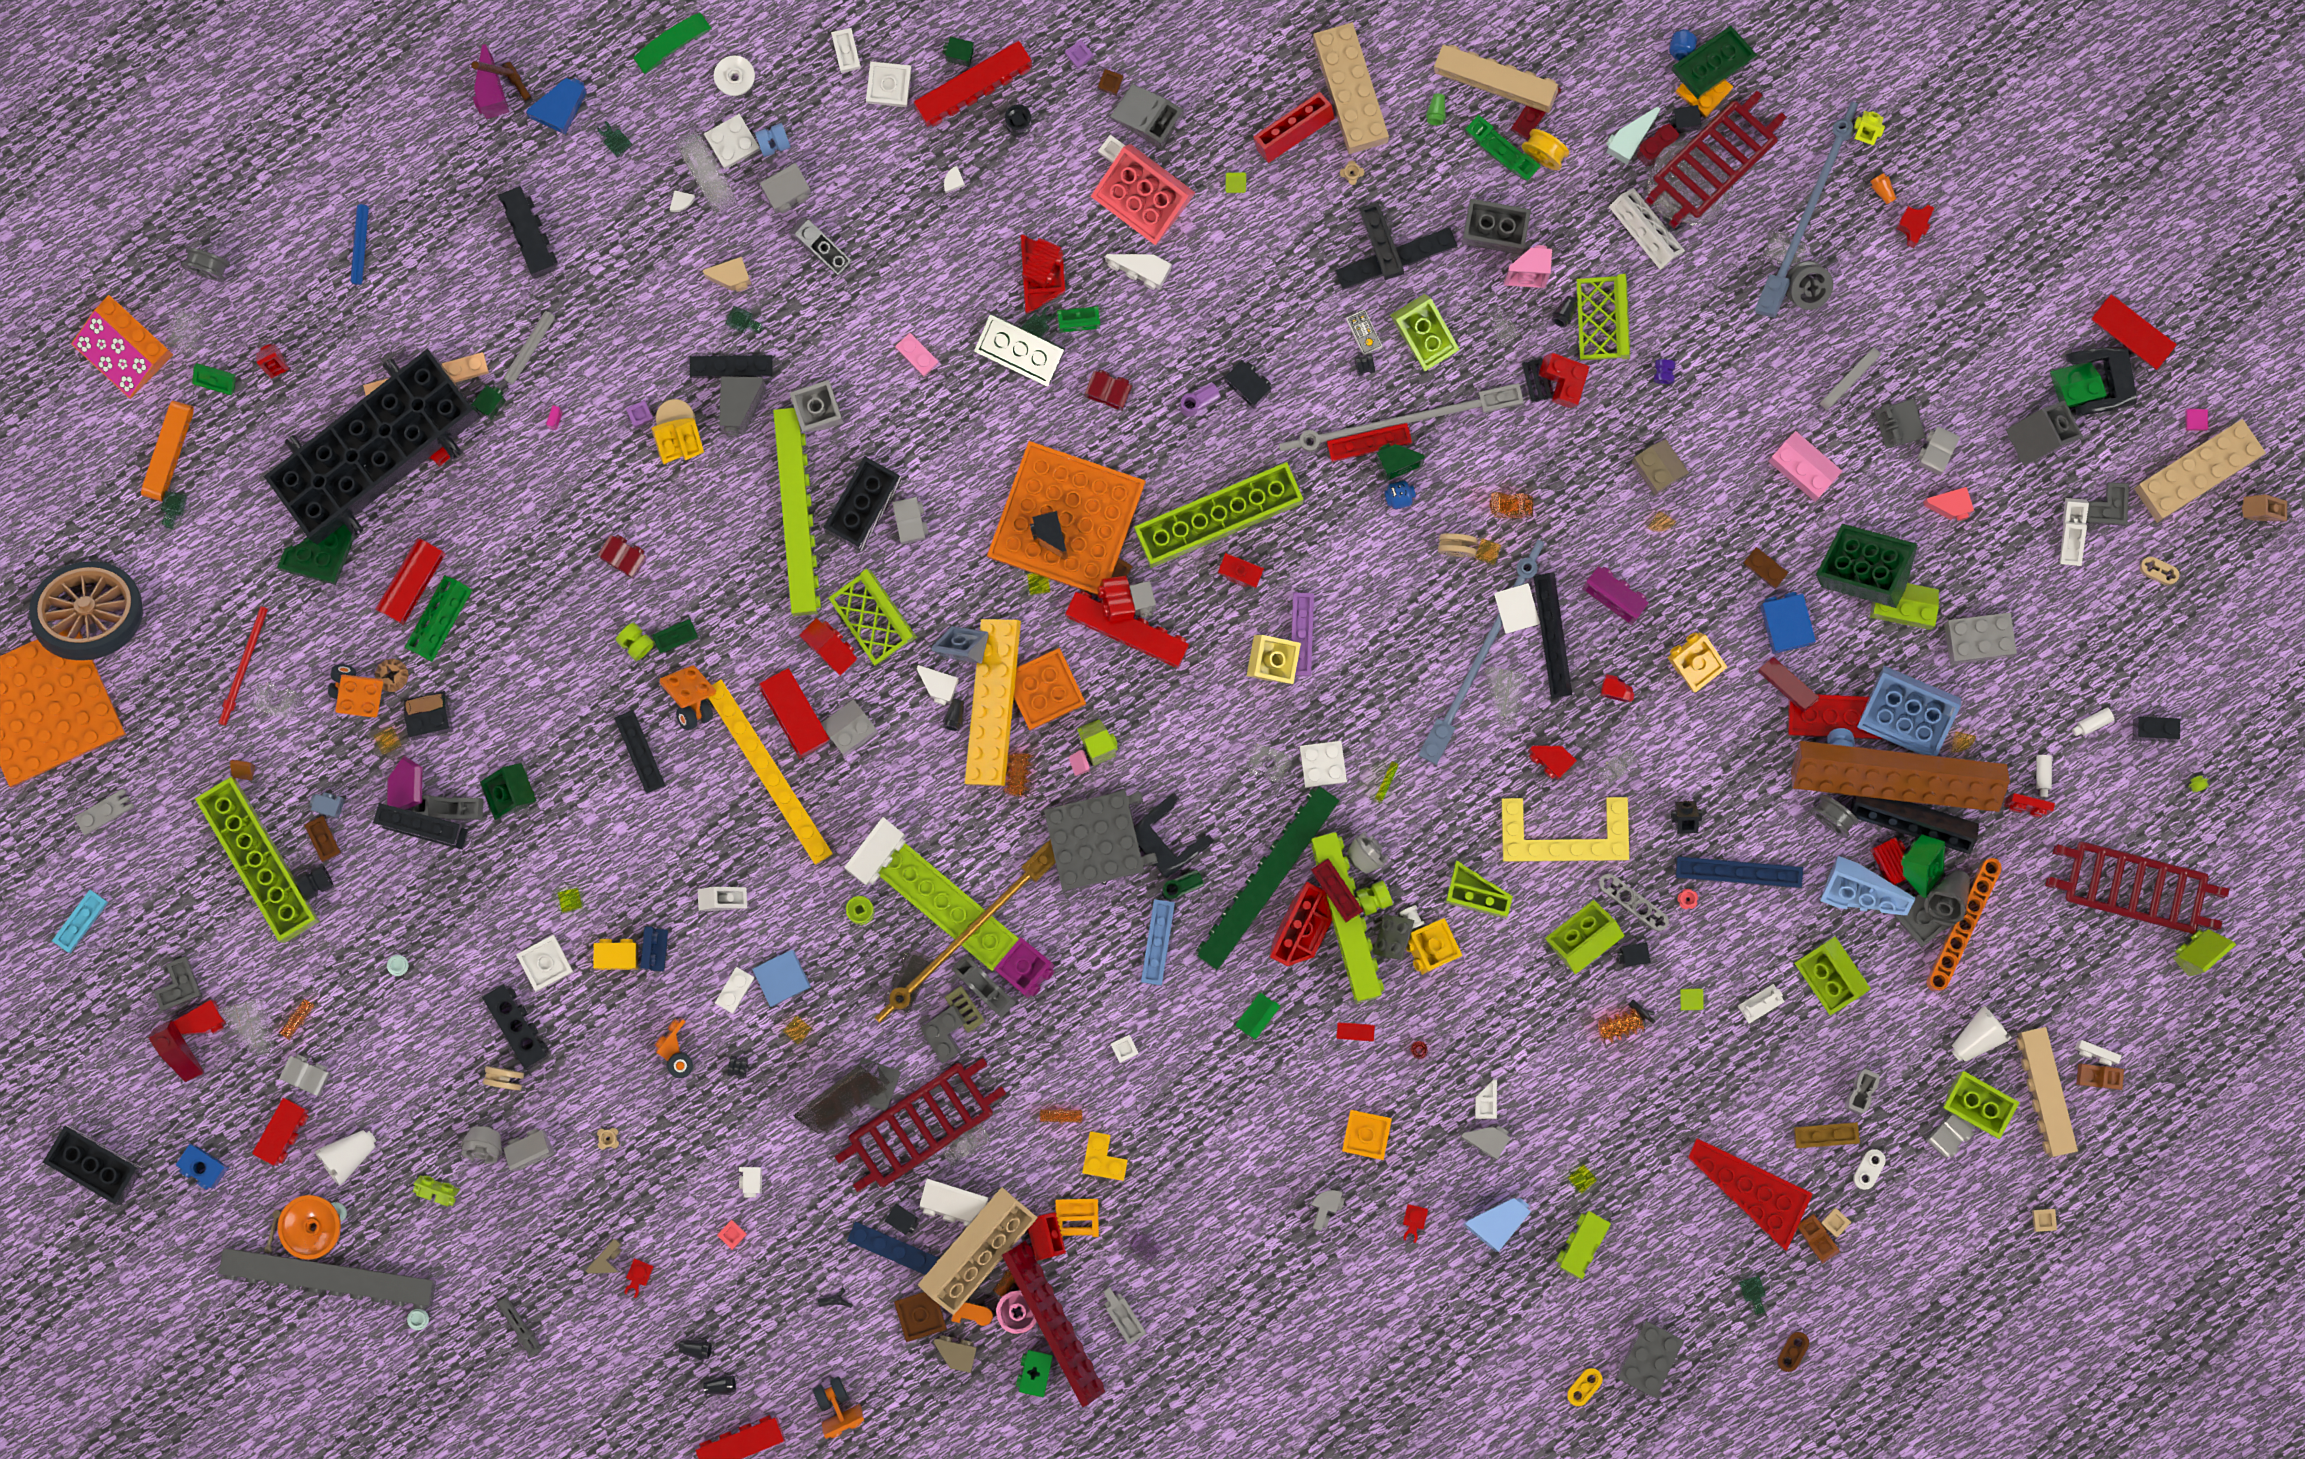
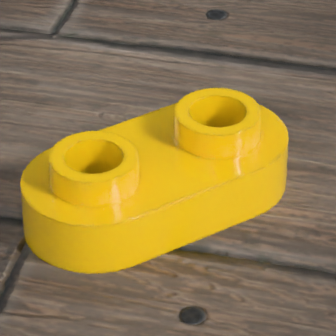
M1594 1368L1584 1370L1568 1389V1401L1574 1406L1586 1404L1602 1384L1603 1378L1601 1373ZM1589 1375H1593L1595 1377V1381L1593 1383H1589L1587 1381V1377ZM1576 1391H1579L1581 1393L1580 1399L1574 1398V1393Z

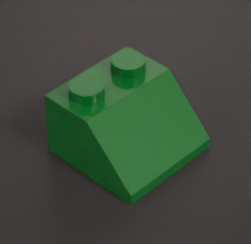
M2091 362L2050 371L2058 401L2065 400L2069 409L2085 405L2087 402L2102 400L2107 396L2101 376Z
M1921 834L1919 839L1912 843L1908 854H1904L1901 865L1903 866V876L1923 898H1926L1944 874L1945 842Z

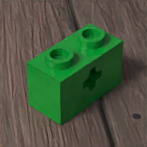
M1028 1350L1027 1354L1023 1353L1020 1366H1024L1022 1375L1018 1374L1016 1387H1019L1020 1393L1044 1398L1053 1355ZM1033 1367H1037V1372H1040V1376H1036L1035 1379H1031V1375L1028 1374V1370H1032Z

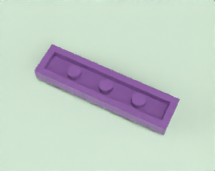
M1293 592L1291 641L1301 643L1295 676L1311 677L1314 593Z

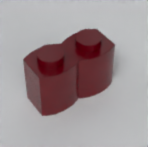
M1670 123L1663 125L1657 130L1654 137L1648 138L1641 144L1636 155L1637 158L1646 167L1654 164L1662 153L1669 151L1675 145L1679 133Z
M1104 370L1093 371L1084 397L1123 411L1132 385L1125 378L1118 377L1115 379L1110 377V373Z
M610 534L599 551L598 558L634 579L647 559L643 555L645 551L636 545L633 548L626 544L627 540L618 534L615 537Z

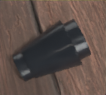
M1567 296L1552 313V321L1557 326L1565 328L1571 323L1578 302L1574 297Z
M959 699L952 700L943 719V727L945 729L959 731L960 727L963 726L964 701Z
M707 1340L680 1341L679 1353L701 1361L710 1358L712 1344L707 1342Z
M726 1374L706 1381L703 1384L705 1394L731 1395L736 1392L735 1377Z

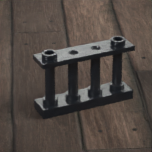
M382 803L378 804L373 821L374 824L382 826V829L461 850L464 848L468 829L461 828L462 825Z

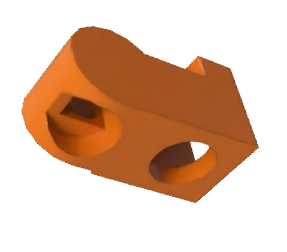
M965 1302L952 1316L951 1321L961 1323V1319L965 1318L974 1320L981 1326H986L992 1322L993 1313L987 1307Z

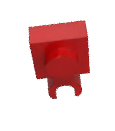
M1407 1204L1402 1224L1408 1226V1230L1403 1236L1404 1241H1406L1407 1235L1411 1233L1414 1235L1413 1243H1416L1418 1239L1417 1228L1424 1229L1428 1209Z
M634 1258L626 1276V1279L631 1280V1283L626 1287L624 1293L627 1295L629 1289L634 1288L636 1291L634 1298H637L640 1292V1284L647 1286L654 1266Z

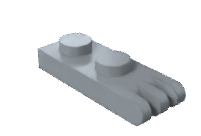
M125 789L116 792L74 817L85 836L134 808L133 803L124 806L125 803L130 801L129 796L120 799L121 796L126 794Z

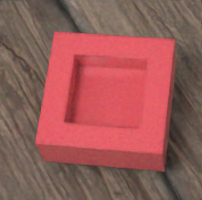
M731 1220L717 1236L733 1250L747 1236V1233Z

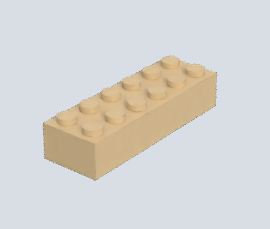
M1353 22L1314 33L1313 44L1348 154L1388 143L1389 135Z
M2241 419L2143 481L2134 490L2158 523L2256 461L2266 452L2245 421Z
M1001 1187L932 1269L923 1277L918 1286L934 1301L954 1315L1002 1260V1254L1014 1246L1037 1217Z

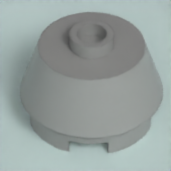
M1364 831L1360 835L1355 836L1347 853L1351 858L1350 861L1353 866L1367 874L1383 868L1389 857L1387 855L1383 856L1381 844L1372 835L1369 838L1366 837L1367 833Z
M472 1127L461 1142L462 1155L472 1161L475 1157L477 1159H485V1164H493L502 1155L501 1135L490 1127Z

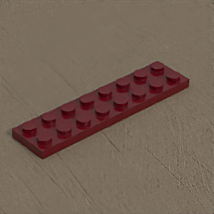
M1024 1241L1002 1254V1257L1083 1408L1106 1392L1103 1382L1095 1373L1093 1363L1084 1352L1083 1344L1077 1339L1071 1322L1067 1320L1062 1305L1057 1301L1052 1286L1044 1276L1042 1267L1034 1258L1032 1248Z

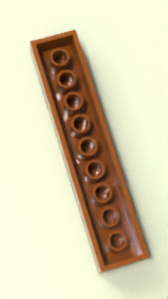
M1807 741L1799 742L1791 769L1793 789L1995 812L2000 811L2010 783L2007 764Z

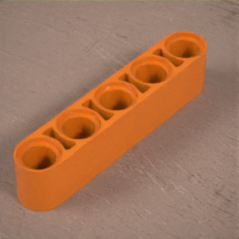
M174 400L171 401L142 485V496L161 502L164 501L194 413L193 406Z

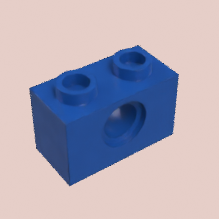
M189 1144L176 1163L182 1175L187 1178L194 1177L198 1180L196 1184L206 1190L208 1188L215 1189L229 1169L228 1166L195 1144ZM203 1162L206 1169L202 1174H199L197 1166Z

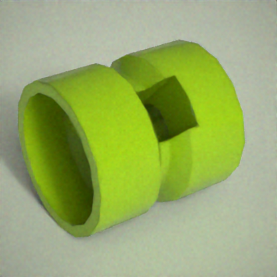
M632 622L618 634L615 641L623 649H628L627 653L635 661H639L653 648L655 642L647 634L642 635L643 630L635 622Z
M1383 880L1372 884L1370 889L1365 887L1355 891L1365 916L1377 912V908L1385 909L1393 905Z
M856 896L847 903L846 914L854 924L862 926L872 921L875 909L869 899L863 896Z

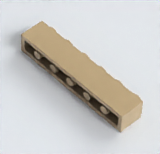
M1442 45L1434 65V71L1438 75L1550 113L1558 93V84L1550 78L1542 79L1536 77V74L1532 72H1521L1512 65L1507 64L1504 66L1498 64L1492 58H1481L1474 52L1461 51L1454 45Z
M2043 1027L2018 1033L2016 1045L2019 1051L2022 1050V1068L2024 1071H2027L2029 1077L2026 1083L2029 1092L2032 1091L2033 1093L2032 1107L2034 1112L2038 1113V1130L2044 1136L2045 1141L2042 1142L2043 1150L2049 1157L2077 1152L2078 1149L2047 1028Z

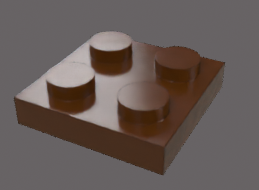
M925 1292L894 1301L906 1342L947 1330L940 1305Z

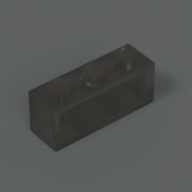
M913 949L909 953L905 952L901 960L903 966L900 972L896 971L891 982L894 985L891 991L887 990L883 997L884 1007L890 1003L889 996L894 989L905 988L934 959ZM925 981L910 994L909 1005L902 1010L895 1009L894 1012L908 1018ZM897 996L896 1001L901 1003L904 1001V998Z

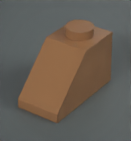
M2266 494L2243 497V517L2253 521L2287 522V501Z

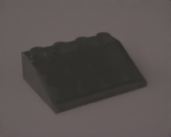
M876 1063L860 1064L793 1116L816 1133L829 1134L837 1128L835 1124L840 1120L845 1122L854 1115L852 1111L856 1108L862 1109L870 1103L869 1098L873 1095L878 1097L887 1090L885 1086L890 1082Z

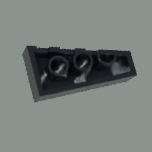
M521 186L499 194L498 198L506 210V217L511 227H513L514 236L521 247L520 250L533 279L556 271L557 269L554 264L558 263L554 252H549L547 245H550L546 233H541L539 227L543 225L539 215L534 216L532 208H535L531 196L527 197Z

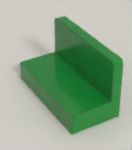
M1259 993L1236 1023V1027L1253 1040H1256L1281 1006L1264 994Z

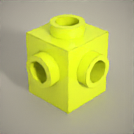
M1864 110L1862 117H1857L1854 128L1857 129L1854 139L1874 145L1877 137L1881 138L1885 126L1882 125L1884 117H1881L1876 112Z

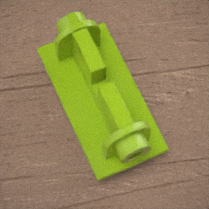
M420 1175L413 1184L415 1185L413 1192L416 1193V1196L431 1200L433 1194H435L434 1202L447 1207L454 1205L456 1201L454 1197L460 1191V1189L455 1188L452 1184L435 1181L430 1176Z

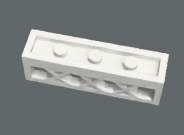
M1634 188L1621 194L1609 206L1660 270L1685 251ZM1669 245H1671L1676 252H1673Z

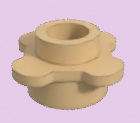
M1349 161L1345 169L1340 170V176L1345 177L1350 185H1355L1357 179L1364 175V169L1360 168L1355 161Z
M611 1128L610 1130L599 1129L597 1132L599 1136L598 1147L602 1150L606 1147L617 1148L619 1146L617 1141L618 1130L616 1128Z

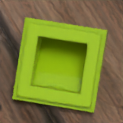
M1245 172L1226 173V193L1246 192Z
M1680 989L1681 1011H1702L1704 1009L1703 989Z

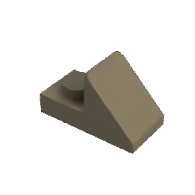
M613 1239L585 1271L588 1274L621 1272L609 1260L611 1258L614 1260L622 1252L620 1248L623 1244L619 1240Z

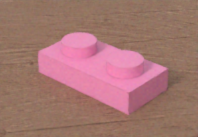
M911 333L895 346L923 377L939 363Z

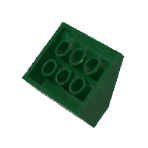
M1842 523L1816 573V577L1822 588L1897 608L1905 592L1918 545L1917 543Z

